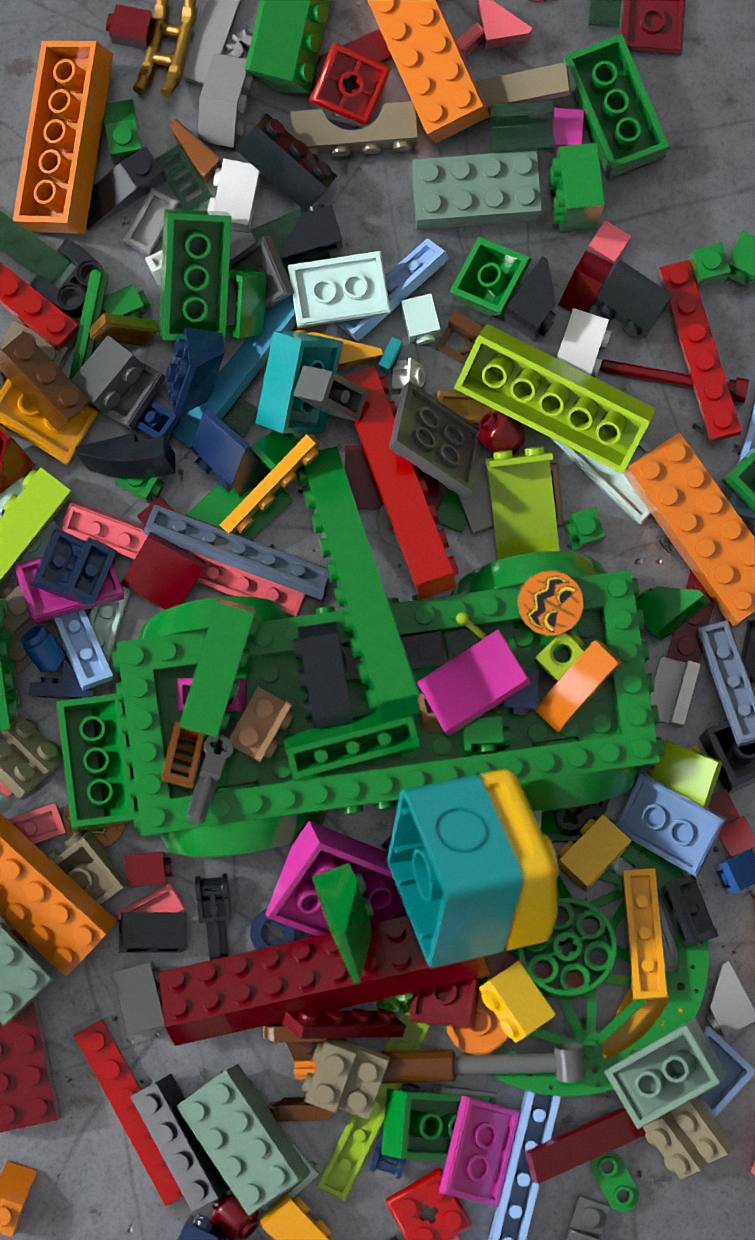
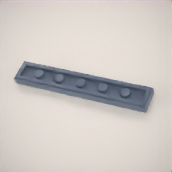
M155 504L143 532L146 535L152 532L173 545L322 600L329 581L326 568L238 535L228 534L222 529Z

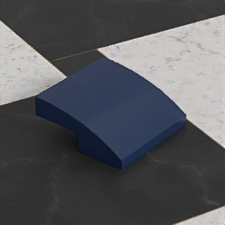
M56 528L51 535L30 585L53 595L93 606L117 551L90 537L83 541Z

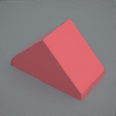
M493 0L478 1L480 25L484 29L483 43L485 50L526 44L530 41L532 27Z

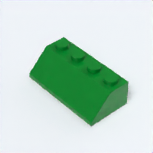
M260 0L245 71L280 93H310L331 0Z
M117 693L57 701L71 828L76 833L78 831L105 829L134 821V798H131L129 789L131 773L130 766H127L125 758L127 741L126 734L122 732L120 715H123L122 703L118 701Z

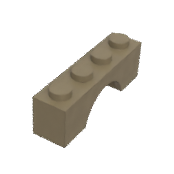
M412 101L383 103L377 119L369 126L359 130H345L335 126L327 119L322 109L291 111L293 136L297 140L302 141L317 158L319 154L332 153L334 157H343L353 151H363L364 154H376L381 152V149L388 148L403 152L411 150L412 146H417L416 112Z

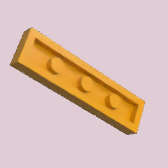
M306 434L230 513L220 526L228 534H233L237 531L240 534L243 533L254 522L251 517L259 508L261 511L268 508L275 500L273 494L281 486L286 488L297 477L295 471L302 464L307 466L318 456L319 452L316 449L322 443L313 434Z
M655 868L623 870L622 880L633 1001L666 999L667 988Z

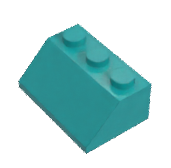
M274 331L255 423L282 434L324 433L328 414L293 396L303 365L337 373L343 341L294 331Z

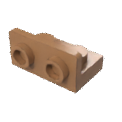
M257 687L229 738L233 748L260 763L264 757L270 759L279 743L274 740L278 730L281 728L286 731L294 716V713L290 712L292 704Z

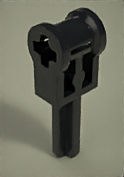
M223 873L221 877L205 879L195 876L199 923L206 922L209 960L227 957L228 947L225 920L232 919L228 875ZM206 888H220L219 890H205Z

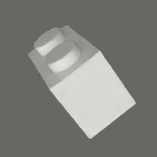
M223 159L222 168L217 167L215 171L213 186L218 188L216 198L210 197L208 211L228 212L232 216L231 230L250 233L261 172L250 163Z
M573 308L557 359L593 377H597L602 362L601 359L597 358L600 347L606 349L612 332L606 329L609 320Z

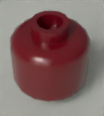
M499 411L495 413L488 412L480 420L478 438L492 453L512 450L514 455L523 446L525 441L523 436L525 433L524 427L519 421Z
M234 1193L222 1195L212 1205L215 1211L211 1221L228 1240H246L259 1226L260 1222L257 1220L259 1211L256 1210L248 1216Z

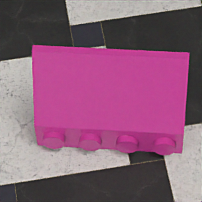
M309 821L290 849L266 916L269 919L314 936L331 933L312 877L349 863L354 875L360 873L367 892L361 894L363 899L368 898L374 913V916L369 917L371 924L400 917L405 910V906L387 864L388 852Z

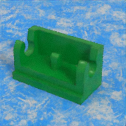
M245 267L229 270V278L236 277L237 292L235 324L226 326V334L233 333V337L238 339L263 335L267 273Z

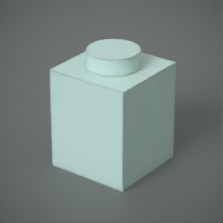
M432 294L401 301V311L409 343L417 342V345H425L434 342L435 337L440 336V325Z

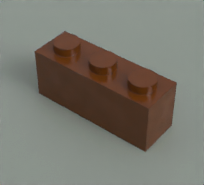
M24 331L0 351V371L58 432L73 420L90 401Z

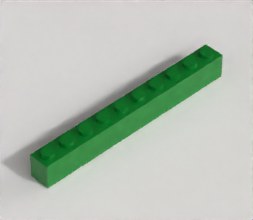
M336 446L317 450L319 454L307 466L302 464L296 470L300 487L306 486L307 491H304L306 507L308 510L313 509L314 515H311L315 534L321 533L322 539H319L322 557L329 558L330 563L326 564L330 582H336L338 587L334 588L338 607L344 606L346 612L342 613L346 632H352L354 637L350 639L354 658L360 657L362 664L358 665L362 684L368 683L370 688L367 691L369 707L371 711L377 710L380 722L418 714L419 693L338 448Z

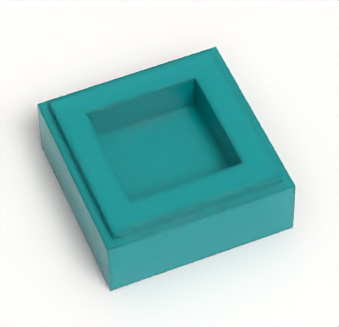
M394 337L391 338L378 364V371L386 375L391 374L393 366L402 351V341Z

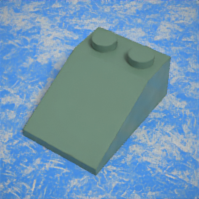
M695 1018L604 1071L637 1129L718 1085L729 1076Z

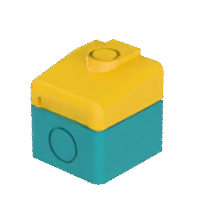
M502 769L401 791L387 864L429 968L503 952L504 948L508 951L549 940L558 914V862L554 847L550 839L542 834L516 775L510 770Z

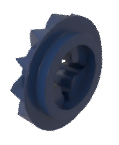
M267 909L261 911L254 918L251 925L250 937L256 950L285 943L277 938L268 944L266 943L269 939L270 931L265 923L272 924L274 927L282 924L267 918ZM288 925L283 926L284 929L281 933L284 935V939L287 940L286 943L301 939V930Z

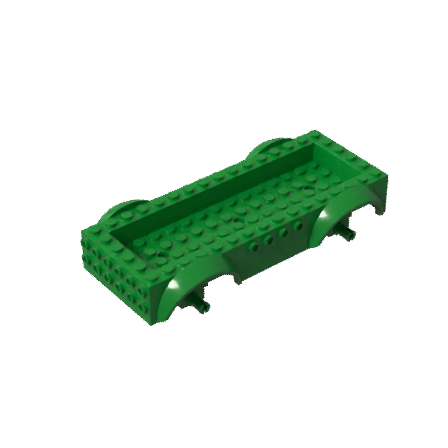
M544 551L516 555L479 567L464 576L456 584L457 588L452 589L451 594L448 596L428 597L419 600L418 594L411 596L412 601L399 602L397 597L387 598L400 638L440 631L445 664L482 640L466 625L457 623V614L464 612L468 615L469 620L486 635L489 636L496 630H499L522 669L539 670V677L547 673L534 658L557 635L546 636L533 631L527 626L519 613L518 596L521 587L529 577L540 572L555 570L565 573L573 579L583 596V610L580 619L566 633L569 634L572 631L585 644L581 648L584 652L595 640H600L623 663L559 733L535 709H529V715L509 714V708L502 707L501 702L486 713L487 717H502L503 727L509 726L510 746H503V750H497V753L478 755V751L471 752V756L465 757L463 727L450 736L444 730L424 733L419 710L418 714L412 716L420 746L294 780L282 736L314 728L313 718L306 719L303 699H309L308 689H301L298 670L304 669L303 659H296L293 639H299L298 627L337 621L352 718L377 711H371L369 707L367 691L370 688L368 683L362 684L361 679L349 681L344 647H350V639L354 637L352 632H346L342 618V613H346L345 610L335 611L333 606L315 609L316 614L295 617L288 608L272 600L248 596H226L194 600L158 613L145 623L139 632L138 639L116 642L117 650L112 651L114 669L121 674L122 681L116 683L118 701L122 705L125 704L126 714L120 715L123 734L129 736L130 746L125 747V758L127 766L133 768L134 778L129 779L130 795L138 803V811H133L135 830H138L142 836L147 838L161 837L167 849L177 854L199 857L230 856L267 850L293 843L309 821L322 826L326 813L344 811V814L363 812V808L376 806V810L396 807L395 803H399L402 790L502 769L510 770L516 775L532 811L583 806L604 801L627 792L634 787L641 768L655 766L660 763L659 758L664 756L662 738L656 737L655 726L659 724L657 705H651L650 700L651 692H654L652 673H646L645 667L646 660H649V649L647 641H641L640 635L641 629L644 628V617L642 609H636L635 600L636 597L640 596L637 577L632 578L631 570L607 573L600 562L583 554ZM221 598L254 608V618L259 619L254 638L248 636L244 649L250 650L245 668L238 667L235 678L246 679V707L257 687L279 699L291 703L290 712L294 713V716L286 731L281 728L278 730L274 740L279 743L270 759L264 757L260 763L233 748L232 755L227 759V766L217 782L206 821L203 824H193L191 820L187 819V812L200 770L199 765L192 789L161 781V776L173 726L176 721L180 722L183 711H177V679L193 678L216 600ZM558 645L554 648L553 656L556 661L566 663L570 659V651L566 646ZM443 665L411 670L419 694H423L417 682ZM538 688L537 707L549 692L540 691ZM229 711L231 712L229 719L238 723L244 711ZM209 735L205 736L204 743L207 740V738L210 737ZM178 740L177 742L179 744L187 745L190 747L195 746L194 744ZM175 750V753L189 757L193 756V754ZM174 759L172 762L186 767L191 765ZM173 769L170 770L172 774L188 778L189 774Z

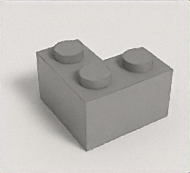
M213 53L200 94L197 136L199 140L234 148L237 136H243L246 118L241 117V114L245 113L248 98L245 92H251L254 76L245 71L247 59Z

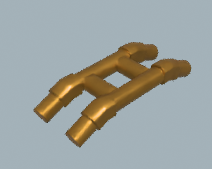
M156 0L154 22L145 59L133 86L135 93L144 94L148 84L151 83L155 75L156 65L169 66L160 93L164 97L170 98L175 88L178 87L184 72L183 66L192 29L195 27L197 19L196 0H184L181 25L168 24L169 0ZM163 36L178 37L174 54L159 52Z

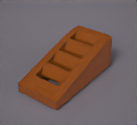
M173 119L170 125L174 137L202 181L207 184L215 175L216 168H222L220 157L181 122Z
M176 721L171 732L161 781L192 789L206 735L179 727L180 722ZM178 740L194 744L195 746L190 747L187 745L179 744L177 742ZM175 750L193 754V756L189 757L182 754L175 753ZM174 759L191 765L186 767L172 762ZM173 769L189 774L188 778L172 774L170 770Z

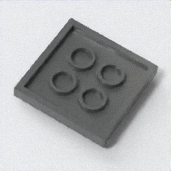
M409 381L401 390L389 448L398 456L407 459L419 467L425 474L431 475L443 483L449 490L455 491L462 497L466 498L473 492L482 444L478 438L480 429Z

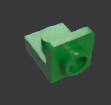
M164 476L150 478L118 477L115 485L149 503L152 497L156 499L160 495L165 483L162 481Z

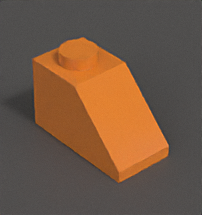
M8 1160L0 1176V1233L13 1237L18 1232L38 1170Z

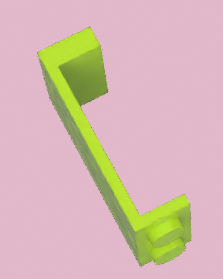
M543 446L525 448V454L513 455L512 450L494 452V458L486 459L497 560L526 553L560 551L550 460H553V453L544 451Z

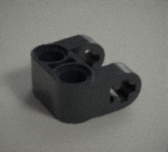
M66 238L57 251L76 267L60 288H57L39 274L35 276L29 285L62 312L77 319L82 316L88 287L85 277L92 270L104 271V269L86 250L69 238ZM69 297H80L76 305L72 307L66 306V301Z

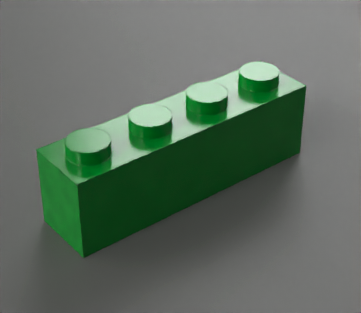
M217 598L179 727L217 738L219 729L226 730L231 712L225 710L229 698L233 700L236 698L240 681L235 680L238 667L245 668L250 651L244 649L248 636L254 638L259 619L254 618V608Z
M376 711L352 718L353 723L318 729L313 728L282 736L293 780L420 746L413 716L409 715L380 722Z

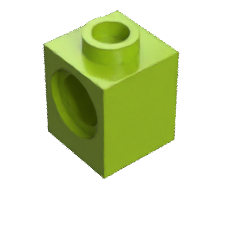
M572 631L569 634L564 632L557 635L534 660L557 682L584 653L581 648L585 644ZM564 645L569 649L570 659L568 662L560 663L555 660L553 651L556 646Z

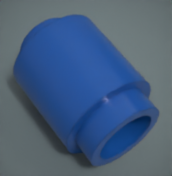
M37 625L23 634L21 641L24 643L23 649L40 672L53 673L63 666L66 653L49 629H44L42 625Z

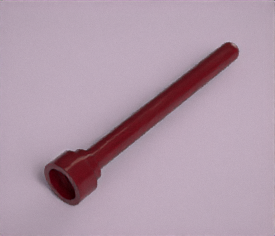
M606 359L602 360L599 368L607 373L693 388L689 374ZM736 377V380L729 379L727 384L732 401L744 404L749 379Z

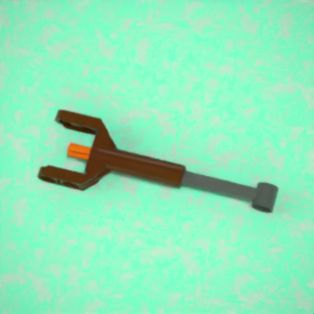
M283 1022L262 1026L263 1038L274 1043L326 1041V1039H299L282 1024ZM576 1042L557 1044L554 1046V1053L456 1056L454 1049L376 1051L390 1056L381 1084L455 1082L457 1075L556 1073V1080L560 1082H578L585 1079L583 1044ZM295 1060V1080L306 1079L308 1072L314 1074L318 1063L312 1062V1060ZM284 1097L280 1101L268 1105V1109L277 1122L329 1121L335 1114L332 1111L305 1102L306 1097Z

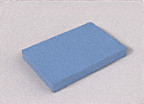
M640 773L615 826L630 840L690 874L698 876L726 818L653 777Z

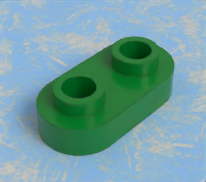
M612 1150L592 1159L590 1162L591 1172L610 1206L620 1212L632 1210L638 1203L639 1191L621 1157ZM605 1161L613 1163V1169L608 1173L603 1172L601 1168ZM620 1190L628 1191L629 1197L626 1201L618 1200L617 1194Z

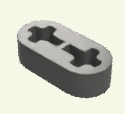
M609 799L600 801V807L593 804L585 809L587 805L558 809L555 819L557 830L566 836L579 834L580 830L591 818L597 820L606 813ZM579 813L576 817L575 825L571 822L564 823L565 815L571 818Z

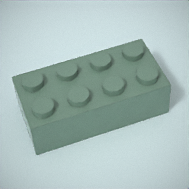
M537 150L412 159L416 230L540 221L542 207Z
M0 921V1023L4 1026L10 1024L56 978Z
M239 1064L225 1070L176 1105L248 1216L311 1173Z

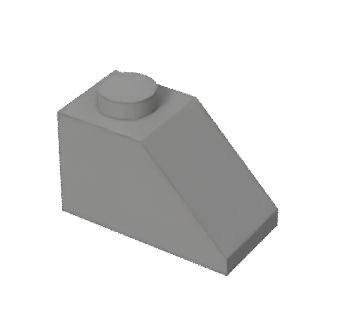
M729 961L719 963L706 1006L710 1014L705 1016L710 1028L715 1032L719 1031L720 1035L724 1037L755 1022V1010Z

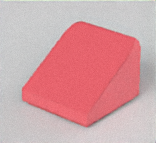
M744 816L724 825L718 835L728 858H732L755 847V834Z

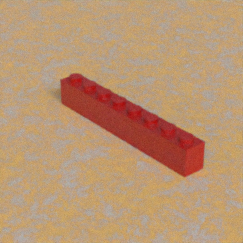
M375 366L343 376V378L368 391L359 421L353 420L419 600L457 588L454 575L459 574V570L454 556L447 557L445 548H448L449 544L444 530L437 531L434 522L439 521L435 506L433 503L427 504L424 497L429 495L424 478H417L415 470H418L419 467L407 459L398 456L389 448L397 407L394 400L390 402L387 400L386 395L390 394V390L385 376L379 377Z

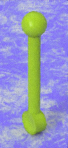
M460 612L457 614L456 621L458 624L466 625L482 640L488 636L469 620L466 613Z

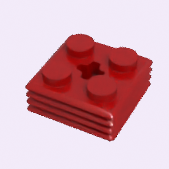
M338 43L332 44L309 100L355 122L367 125L391 68ZM353 76L355 77L354 83L357 85V89H351L347 93L345 91L346 86L342 84V81Z
M441 1168L434 1170L386 1199V1205L406 1240H450L472 1227V1222L458 1197L439 1193L443 1176ZM424 1205H428L429 1208L436 1207L438 1209L434 1213V1220L430 1221L428 1218L422 1219L420 1217L423 1214L422 1207Z

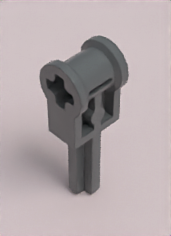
M218 734L217 738L210 736L204 743V751H202L199 761L200 770L187 812V819L191 820L193 824H203L206 821L217 782L227 766V759L232 755V742L224 735Z

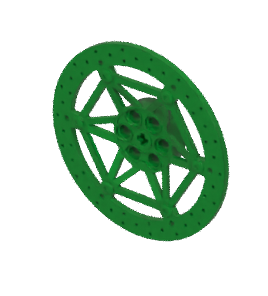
M557 811L542 813L540 830L543 835L550 839L551 843L569 842L570 840L576 843L583 836L581 833L578 834L580 837L561 834L555 828ZM579 812L571 818L565 815L564 823L571 822L575 825ZM608 818L614 825L617 821ZM631 841L629 848L620 857L636 869L655 868L657 892L669 911L661 888L665 883L685 877L675 864ZM606 871L598 880L618 885L619 888L588 903L573 898L558 874L557 891L561 898L557 899L558 910H562L567 914L568 921L562 925L554 924L550 939L539 947L530 945L508 951L504 948V950L518 958L544 998L550 996L557 999L575 1038L572 1039L539 1028L527 1036L556 1045L566 1042L583 1044L585 1079L578 1082H560L556 1080V1073H531V1077L528 1076V1073L507 1074L506 1076L503 1074L490 1075L518 1089L544 1096L583 1097L614 1090L604 1072L606 1069L632 1055L631 1051L634 1053L695 1018L704 996L708 978V941L700 943L702 947H699L697 944L684 949L671 916L677 940L678 961L676 973L665 970L669 1000L660 1017L644 1036L622 1052L609 1058H604L601 1045L648 1001H632L600 1033L596 1032L597 988L601 984L632 986L631 975L611 973L615 957L630 965L629 953L616 944L614 933L626 914L624 899L610 922L599 910V908L624 897L622 875ZM586 919H592L597 922L599 931L595 934H587L583 931L581 923ZM565 941L572 943L571 948L576 950L575 952L570 951L568 956L561 954L562 949L558 948V945L563 946ZM598 950L606 955L607 963L602 966L592 964L589 959V954L592 951ZM539 963L548 964L552 969V975L545 979L539 978L535 974V966ZM576 972L580 974L583 978V985L579 988L570 987L566 982V976L569 973ZM488 976L481 977L480 986L489 981ZM682 984L684 986V990H678L677 985ZM587 997L586 1032H584L569 1002L571 999ZM503 1045L500 1049L496 1050L491 1054L493 1055L517 1053L506 1048ZM596 1066L598 1072L593 1073L591 1067Z

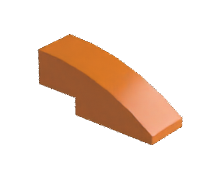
M595 640L555 684L535 711L559 733L603 686L602 684L623 662L600 640Z

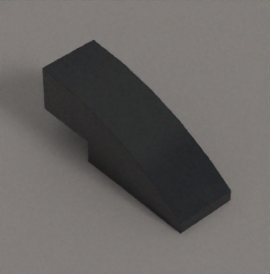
M130 433L75 448V452L85 467L102 475L119 478H150L176 473L175 452L164 435L139 441L135 433Z

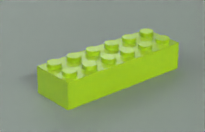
M486 324L478 335L454 386V389L622 474L625 472L656 411V408L489 324Z

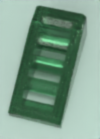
M181 143L155 158L163 170L166 183L184 210H193L209 200L210 197H213ZM179 156L181 162L167 169L165 164ZM186 167L188 172L174 180L171 175ZM192 177L195 183L181 191L178 185ZM200 188L202 193L187 202L184 196Z

